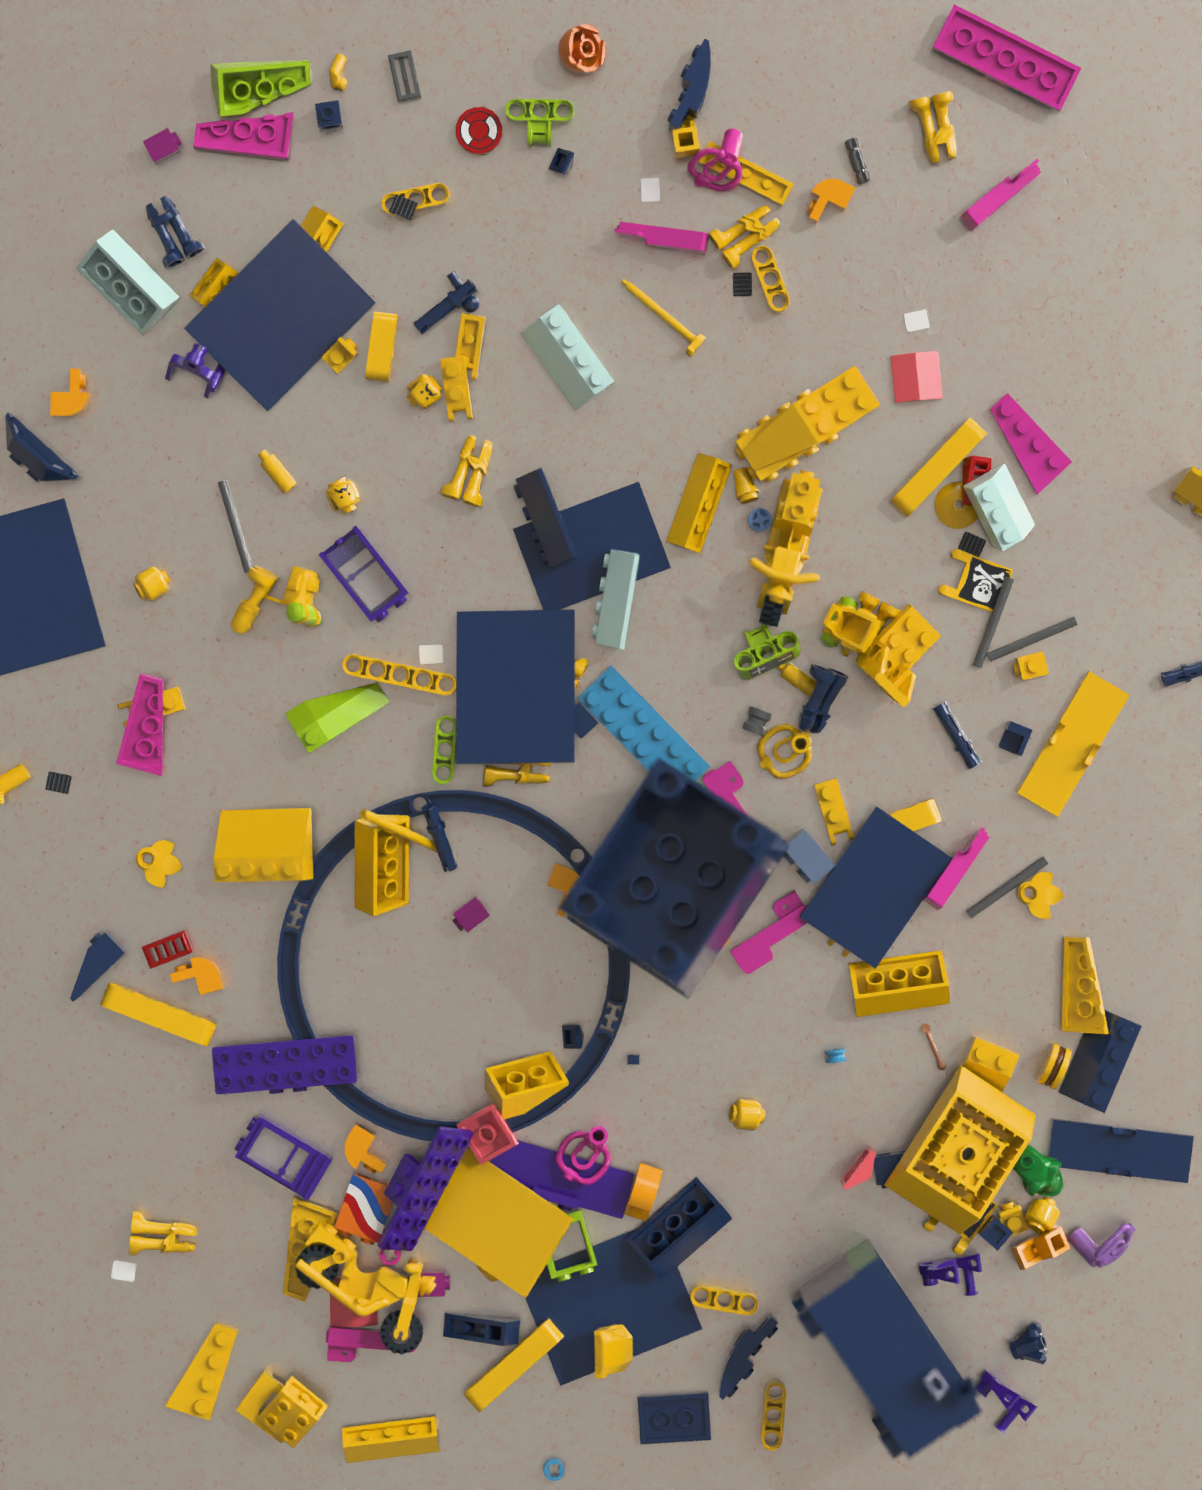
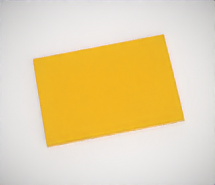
M467 1147L424 1229L526 1298L574 1219L491 1162L487 1161L480 1165L472 1150Z

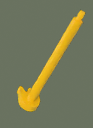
M623 279L621 283L626 286L625 288L691 343L685 352L692 357L706 338L702 334H699L697 337L633 283Z

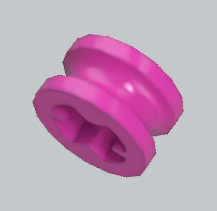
M386 1249L380 1250V1259L385 1265H394L400 1260L401 1250H395L394 1254L397 1257L395 1259L392 1257L391 1260L386 1259V1254L384 1253Z

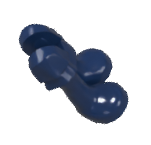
M163 196L160 200L166 213L159 216L152 202L146 205L148 220L151 221V227L155 228L166 251V255L162 260L165 268H171L181 264L185 259L166 225L171 224L187 259L198 255L205 247L201 241L193 240L181 221L180 212L175 208L176 205L169 197Z
M811 664L809 673L816 680V685L808 702L802 707L798 728L806 732L810 731L811 733L818 734L826 726V721L831 717L828 714L830 706L840 690L846 685L848 676L832 668L826 669Z

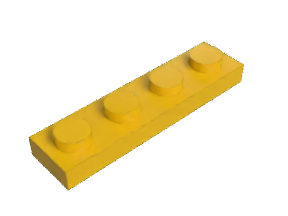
M709 141L706 147L707 149L711 147L713 149H721V146ZM715 154L706 155L699 160V163L704 166L705 163L716 156ZM738 156L737 161H739L743 173L742 179H740L738 184L783 206L794 184ZM719 161L715 163L714 167H709V169L719 174L726 168ZM732 169L725 177L732 180L735 177V169Z

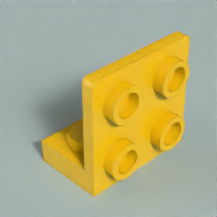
M216 257L189 296L205 307L238 272Z
M291 1376L275 1398L258 1416V1420L294 1448L319 1420L328 1405Z

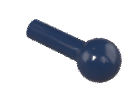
M455 271L447 275L455 289L463 284ZM474 294L462 303L463 310L466 312L476 311L480 305L479 298Z

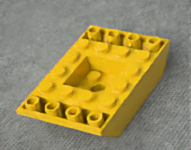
M960 1065L884 1186L958 1234H961L982 1218L1032 1138L1036 1115ZM971 1148L972 1156L968 1160H964L962 1158L963 1150Z

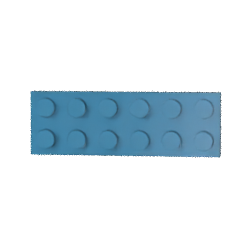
M612 666L577 698L648 771L651 770L657 759L661 758L696 781L710 767Z

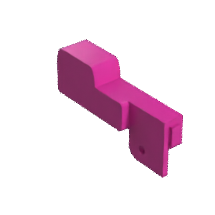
M1038 158L1012 180L1009 176L1006 177L960 216L971 231L1041 173L1040 168L1037 166Z
M620 222L617 225V229H615V233L619 236L645 240V244L648 246L706 254L709 235L705 232Z
M731 761L714 771L712 769L703 775L702 781L710 791L745 812L733 795L735 791L743 786V779ZM732 777L735 778L734 782L730 781Z
M983 827L974 833L963 851L958 850L954 853L951 861L924 898V901L935 909L939 910L944 906L989 839L988 833L985 832Z
M795 890L774 903L773 909L779 920H776L730 950L734 959L746 974L752 973L773 959L770 949L772 945L807 924L806 921L800 918L807 905L802 903ZM784 904L787 905L786 909H783Z
M398 1322L394 1323L391 1326L390 1333L393 1339L394 1331L397 1327ZM330 1326L326 1332V1343H328L327 1361L352 1362L356 1357V1348L387 1350L381 1341V1329ZM411 1326L409 1327L407 1338L403 1340L404 1342L409 1341L413 1336ZM400 1331L397 1338L399 1341H402V1331Z

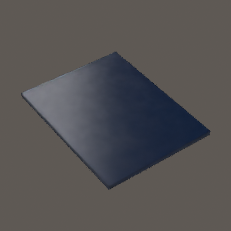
M292 219L184 329L201 346L203 345L208 350V353L263 408L269 411L338 341L337 339L340 336L342 337L376 302Z
M65 498L1 515L0 676L105 647L106 644Z
M575 610L457 612L456 764L575 763Z
M636 1229L593 1245L598 1263L597 1266L593 1267V1272L580 1275V1271L571 1273L572 1278L558 1282L557 1278L551 1279L548 1265L546 1264L528 1296L525 1298L536 1327L549 1318L564 1335L547 1352L560 1386L595 1372L594 1331L600 1327L614 1324L624 1325L633 1336V1357L702 1330L678 1267L661 1281L626 1241V1238ZM583 1249L554 1261L556 1270L559 1271L589 1262L590 1260L587 1250Z

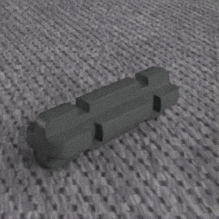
M851 138L846 140L845 145L847 151H850L849 157L854 172H857L856 178L858 183L864 184L869 182L870 175L866 171L867 166L862 151L859 150L858 139Z

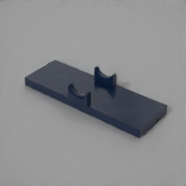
M1052 1119L1048 1157L1059 1160L1062 1163L1060 1168L1188 1183L1194 1136Z

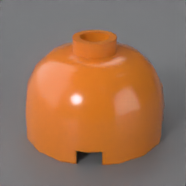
M584 24L567 30L561 37L558 45V54L563 65L575 73L593 72L598 66H601L605 59L606 48L604 40H600L598 36L600 32L593 26Z

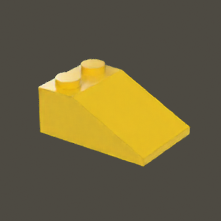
M551 1051L485 1068L484 1089L503 1119L525 1114L569 1085L568 1079Z

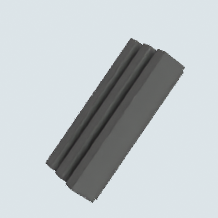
M411 50L388 55L398 103L421 98ZM403 57H408L415 89V93L412 94ZM394 59H398L406 92V95L403 96L400 91Z

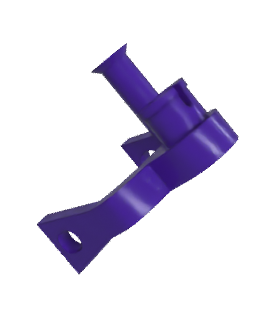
M195 343L191 352H188L186 357L178 354L172 355L165 379L170 380L176 367L189 371L207 382L204 397L208 398L211 392H215L225 369L219 363L215 371L205 367L203 358L208 350L202 345L199 351L200 344Z
M979 1253L947 1258L942 1261H927L919 1264L924 1286L937 1285L938 1280L959 1284L958 1268H962L967 1291L965 1296L978 1294L975 1288L973 1271L982 1272ZM971 1260H974L976 1265H972ZM948 1272H953L954 1277L949 1276Z
M987 1370L980 1377L982 1380L976 1386L978 1392L986 1398L989 1392L993 1390L1008 1410V1413L999 1424L994 1425L1003 1434H1005V1430L1018 1414L1026 1422L1037 1408V1406L1024 1400L1020 1395L1002 1384ZM1025 1406H1028L1029 1411L1027 1413L1023 1412V1408Z

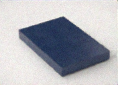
M708 1392L637 1396L640 1445L711 1440Z

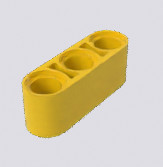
M434 183L388 193L383 197L381 206L385 214L395 217L399 215L391 213L386 208V203L388 200L394 199L396 194L407 199L413 194L420 195L422 202L417 205L414 212L442 207L448 203L450 194L444 184ZM437 189L445 192V197L441 201H436L432 198L433 192Z
M758 246L752 252L751 263L768 308L773 313H782L789 305L788 293L771 249L767 246ZM760 251L767 253L768 261L766 263L757 262L755 259L756 253ZM766 274L775 275L777 279L776 284L772 286L765 284L763 278ZM775 296L783 297L785 305L781 308H776L772 304V298Z
M374 311L365 379L389 382L398 314Z
M934 798L889 814L912 831L942 821Z
M703 1283L694 1285L690 1290V1299L699 1308L741 1315H752L758 1309V1300L750 1291ZM704 1290L707 1292V1298L703 1301H698L694 1298L695 1292ZM721 1294H728L731 1300L728 1304L721 1305L717 1301L718 1297ZM744 1298H751L754 1304L751 1308L745 1309L741 1306V1301Z
M778 1379L769 1380L764 1388L760 1438L763 1447L770 1451L777 1450L783 1440L787 1394L784 1383ZM773 1386H779L782 1389L781 1394L777 1397L769 1394V1390ZM772 1409L780 1412L776 1420L767 1418V1413ZM769 1433H775L778 1438L776 1442L770 1444L765 1441V1436Z

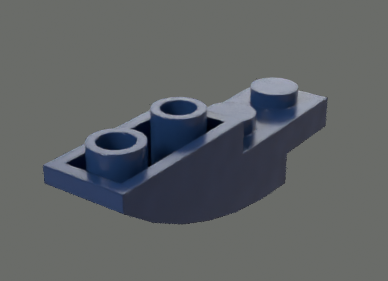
M704 39L701 45H696L691 55L694 58L691 65L686 64L680 77L683 78L682 87L684 89L678 99L681 102L678 109L673 108L667 119L670 122V132L675 129H681L688 115L697 119L703 106L711 67V51L709 40Z
M769 1314L755 1331L747 1325L735 1341L727 1356L721 1374L719 1397L722 1400L726 1396L730 1398L737 1391L738 1386L736 1385L742 1378L746 1380L753 1373L754 1369L752 1367L754 1362L749 1356H755L762 1348L760 1343L766 1337L770 1339L778 1330L776 1326L778 1320L773 1315Z

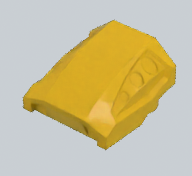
M622 1324L598 1328L594 1331L595 1379H602L610 1374L624 1372L632 1362L633 1336Z

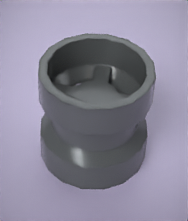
M750 706L748 720L744 722L742 729L764 736L766 722L770 721L772 714Z

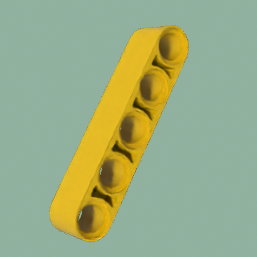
M969 418L890 502L908 517L987 433L973 419Z
M352 654L346 656L342 662L343 670L351 676L441 695H450L456 690V679L445 673ZM352 658L357 659L360 663L359 669L355 672H351L347 668V662ZM375 663H379L383 667V673L378 677H374L370 672L371 666ZM397 668H402L406 671L404 681L398 682L394 679L393 673ZM420 673H426L429 676L430 681L427 686L421 687L417 684L416 678ZM443 678H449L452 681L453 687L450 691L445 692L440 689L439 683Z
M108 983L100 1003L101 1006L204 1046L209 1045L216 1027V1023L113 983Z
M549 1318L546 1319L463 1394L464 1397L478 1412L482 1411L551 1350L564 1335Z

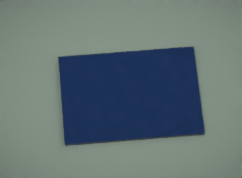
M639 482L559 511L577 558L550 568L549 563L544 565L539 553L543 550L540 541L535 543L531 533V529L535 528L533 522L513 529L543 610H560L603 594V591H599L601 577H606L607 568L603 567L605 553L610 554V549L639 554L635 581L671 568Z
M876 806L838 860L836 866L802 912L800 918L876 969L952 857Z

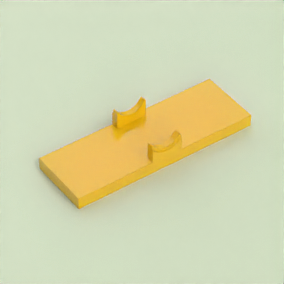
M1088 671L1018 789L1017 794L1058 817L1087 767L1090 766L1094 756L1101 747V743L1130 695Z

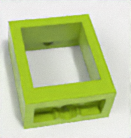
M581 1210L568 1215L574 1219L572 1223H579L590 1261L557 1271L551 1256L547 1263L551 1279L557 1278L558 1282L572 1278L571 1273L580 1271V1275L593 1272V1267L598 1265Z

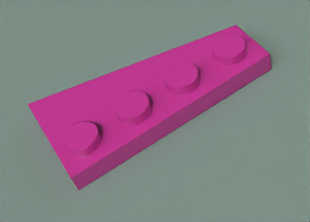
M294 112L277 116L265 115L264 117L252 119L249 117L240 118V120L235 121L223 120L197 123L193 148L288 160Z
M1008 393L990 409L1036 494H1039L1072 463Z
M140 673L116 764L159 776L163 774V679Z

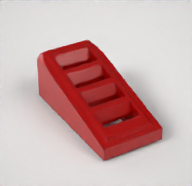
M969 456L963 459L962 505L973 506L963 486L976 479L973 478V475H979L980 477L990 471L992 458Z
M186 930L141 947L150 969L194 952ZM179 937L184 951L181 952L176 942V938ZM169 941L172 942V945L176 952V954L174 955L171 954V951L167 944V942ZM163 944L167 955L166 958H163L158 945ZM153 947L159 959L156 962H154V959L150 951V949Z

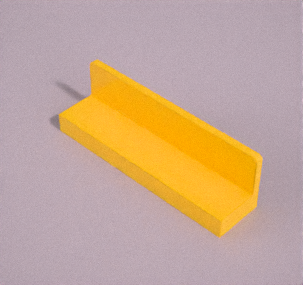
M312 206L301 227L327 252L344 223L331 214Z
M701 453L697 454L669 531L667 542L701 554L732 464Z
M435 1416L342 1428V1443L346 1463L440 1451Z

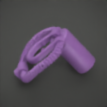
M1131 1223L1122 1224L1107 1241L1098 1247L1079 1228L1069 1236L1068 1242L1090 1266L1101 1268L1122 1256L1123 1252L1128 1248L1133 1232L1136 1229ZM1124 1233V1239L1119 1238Z

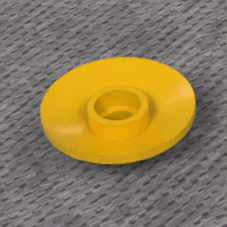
M952 482L945 485L938 492L935 499V512L944 525L954 529L966 528L978 519V515L973 506L963 505L962 509L955 507L957 500L962 501V482Z

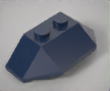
M9 412L5 415L7 450L11 452L9 458L18 466L23 463L29 469L26 473L36 482L39 479L43 482L79 481L81 476L14 415Z

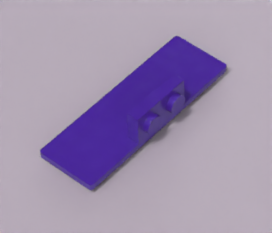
M353 1035L212 1048L215 1093L217 1095L269 1090V1094L283 1093V1089L293 1088V1092L307 1091V1087L357 1082Z
M439 1127L421 1162L417 1161L411 1154L403 1155L384 1192L397 1208L377 1245L380 1249L412 1251L463 1153L474 1134L471 1130Z
M517 1140L519 1144L492 1159L491 1163L548 1202L557 1203L560 1209L571 1211L572 1208L577 1209L581 1207L620 1219L624 1216L635 1174L609 1166L607 1172L591 1185H582L575 1182V1180L569 1182L563 1177L564 1172L557 1166L555 1160L557 1151ZM564 1153L562 1156L564 1165L567 1168L570 1167L583 1179L592 1177L603 1165L594 1162L589 1169L579 1170L572 1164L571 1155ZM576 1157L580 1165H586L590 1161Z

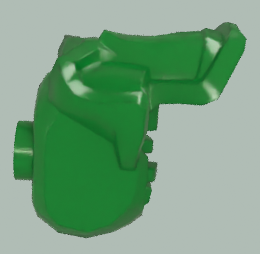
M1027 1145L1013 1167L1023 1179L1025 1191L1030 1196L1038 1193L1042 1196L1053 1197L1060 1194L1063 1189V1178L1059 1171L1062 1163L1056 1158L1044 1157L1031 1145Z

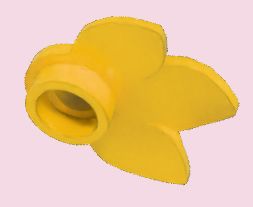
M160 840L152 847L140 849L136 855V863L139 868L144 870L146 880L156 887L163 888L166 882V875L182 870L179 859L171 854L174 843ZM146 854L152 856L151 863H146L144 861V856Z
M1039 872L1034 875L1031 881L1022 883L1017 890L1019 900L1028 905L1030 913L1035 917L1050 919L1049 905L1056 904L1064 898L1063 892L1058 887L1051 885L1053 873ZM1028 888L1033 890L1031 897L1025 896V890Z

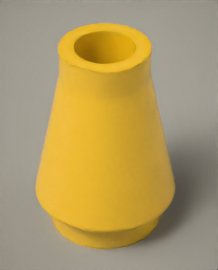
M746 467L734 470L736 499L740 500V504H747L757 500L759 491Z

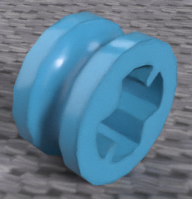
M845 1048L824 1051L828 1056L825 1060L826 1063L847 1061L843 1055L846 1052Z
M551 1458L543 1465L544 1475L550 1481H557L563 1477L565 1469L560 1460ZM553 1464L555 1466V1464H558L559 1474L555 1475L553 1473V1476L548 1474L550 1472L549 1465Z

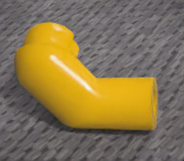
M342 54L335 55L329 69L330 85L334 90L338 89L340 91H343L347 84V80L340 77L347 60Z

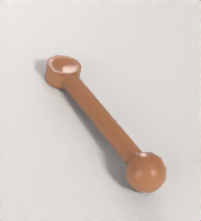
M923 1024L921 1031L927 1036L938 1062L937 1068L944 1070L946 1063L942 1061L930 1034L931 1028L928 1024Z

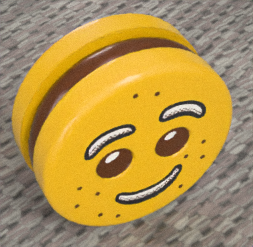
M1052 1043L1040 1066L1037 1083L1049 1086L1053 1090L1057 1089L1069 1065L1072 1050L1064 1048L1057 1043Z

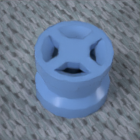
M756 508L749 514L748 524L752 530L763 532L771 526L772 516L767 509Z

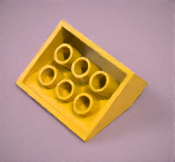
M311 808L221 810L214 853V882L303 881L313 879Z

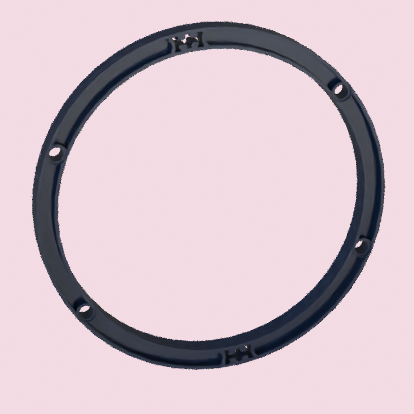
M438 790L417 793L396 799L370 811L376 815H407L409 818L424 814L423 811L416 810L413 805L416 798L422 797L426 800L427 804L431 803V807L432 803H436L438 812L484 814L521 826L556 849L571 864L579 876L592 858L586 848L571 833L548 816L530 806L491 793L470 790ZM355 821L335 835L313 860V879L299 881L285 913L279 939L277 975L280 1001L293 1040L318 1038L308 1016L300 978L302 937L307 917L323 883L336 865L355 848ZM574 849H581L584 852L582 861L574 862L571 859L570 854ZM295 899L300 903L308 904L307 908L304 905L301 906L300 914L303 915V918H298L295 926L300 925V929L294 926H287V923L291 924L294 918L291 911H295L298 903H294ZM608 947L609 975L602 1012L584 1050L564 1073L569 1081V1085L525 1114L504 1119L512 1133L540 1121L570 1100L589 1081L612 1046L622 1022L628 998L630 961ZM608 1002L615 1006H622L621 1009L616 1008L615 1017L618 1020H613L610 1026L611 1029H614L613 1032L607 1028H600L601 1024L605 1027L607 1026L608 1018L605 1015L610 1014L612 1011V1006H607ZM355 1083L324 1085L332 1095L357 1115L399 1135L432 1141L439 1127L458 1129L456 1124L464 1120L425 1117L403 1111L370 1095Z

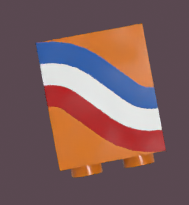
M353 1172L334 1227L339 1230V1234L346 1237H351L352 1234L361 1237L360 1241L370 1245H374V1242L379 1243L393 1204L384 1194L388 1183Z

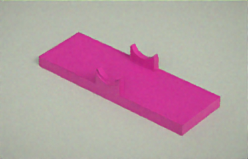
M955 4L933 46V49L985 74V77L993 79L1005 87L1007 85L1060 112L1081 70L1080 67Z

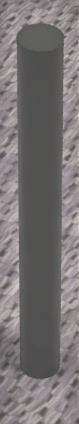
M227 480L220 481L218 486L244 573H248L249 568L253 567Z
M1005 576L973 663L976 667L982 668L1014 582L1012 578Z
M1071 617L988 652L987 656L990 662L1077 626V621L1075 617Z
M1041 857L966 912L972 919L1048 865V862L1044 857Z

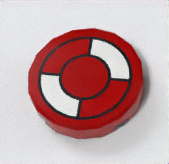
M473 107L466 110L459 117L456 124V137L459 144L467 152L478 155L489 153L500 143L502 124L499 117L492 110L485 107Z

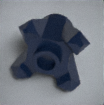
M1032 1323L1019 1337H1016L1014 1341L1009 1343L1011 1354L1015 1360L1026 1359L1040 1364L1046 1362L1047 1345L1044 1336L1040 1335L1042 1329L1039 1323Z

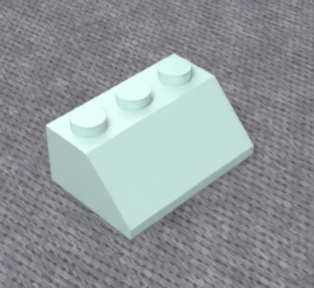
M1005 463L963 486L993 548L1001 551L1008 549L1023 540L1035 526Z

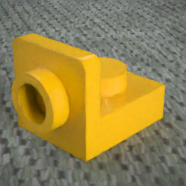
M340 336L337 339L338 341L321 357L338 375L358 355L355 351L357 346L348 337L344 340Z
M1043 651L1015 658L1016 663L1012 664L1015 677H1019L1020 681L1049 674Z
M1009 1201L1000 1205V1210H997L996 1213L1000 1222L1013 1232L1010 1237L1029 1230L1018 1202L1013 1203V1201Z

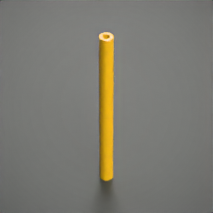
M365 809L360 811V818L437 853L433 840Z

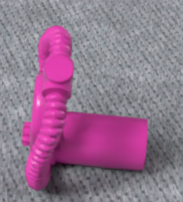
M732 128L725 131L721 149L705 148L691 158L687 164V169L690 175L695 178L694 182L698 187L706 186L711 190L713 189V191L723 192L735 187L740 179H742V168L739 165V161H737L743 137L739 130ZM715 154L716 157L703 166V174L696 171L694 166L702 157ZM718 161L726 166L719 175H711L708 172V168L714 167ZM732 169H735V177L729 183L719 185L711 182L722 180Z
M594 1127L590 1132L575 1131L563 1139L562 1144H560L557 1150L555 1160L558 1168L564 1172L563 1177L567 1181L575 1180V1182L582 1185H591L607 1172L611 1162V1154H609L610 1151H608L605 1144L608 1139V1133L603 1127ZM576 1138H584L571 1155L572 1164L577 1169H589L600 1152L604 1155L602 1167L590 1178L583 1179V1177L578 1176V1173L570 1167L567 1168L563 1163L562 1156L563 1152H565L564 1150H566L565 1148H567L566 1146ZM586 1145L595 1153L590 1157L589 1163L580 1165L576 1160V1156Z

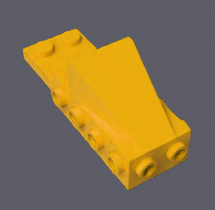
M855 365L810 393L809 389L797 396L799 401L794 402L792 405L787 402L777 409L779 414L774 417L765 416L757 422L758 427L752 431L747 428L737 434L739 439L735 441L736 447L734 450L740 460L745 459L749 467L746 469L753 480L758 479L759 482L763 480L767 483L779 476L777 471L783 467L789 470L799 463L797 458L804 454L806 457L811 456L819 450L817 448L819 444L824 441L827 445L839 438L838 432L880 406Z

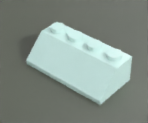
M113 229L94 243L76 268L142 336L170 310L179 298Z
M560 304L541 316L521 333L575 411L614 384L610 374Z
M610 549V554L605 553L603 567L607 568L606 577H601L599 591H603L602 601L597 600L595 614L600 615L598 624H593L592 638H596L595 644L624 649L639 561L638 553Z

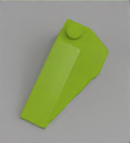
M309 60L210 64L212 91L219 116L245 114L251 109L268 104L271 100L280 96H286L311 85Z
M376 682L306 700L286 712L285 715L308 753H312L387 705L390 701Z

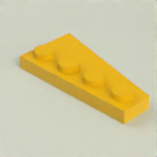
M1064 937L1062 1031L1109 1034L1090 938Z
M294 1196L283 1294L305 1302L310 1288L302 1284L301 1280L297 1278L295 1270L296 1260L299 1254L311 1245L320 1244L326 1247V1244L321 1242H314L306 1246L305 1243L308 1238L305 1235L313 1225L318 1227L320 1223L324 1226L328 1223L333 1226L338 1212ZM312 1256L308 1259V1261L312 1262L314 1259H316L314 1257L320 1256Z
M215 1323L165 1407L210 1421L238 1329Z

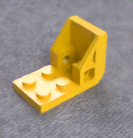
M908 603L899 615L873 640L865 653L861 652L859 654L856 665L886 695L904 708L911 700L916 677L910 668L941 635Z

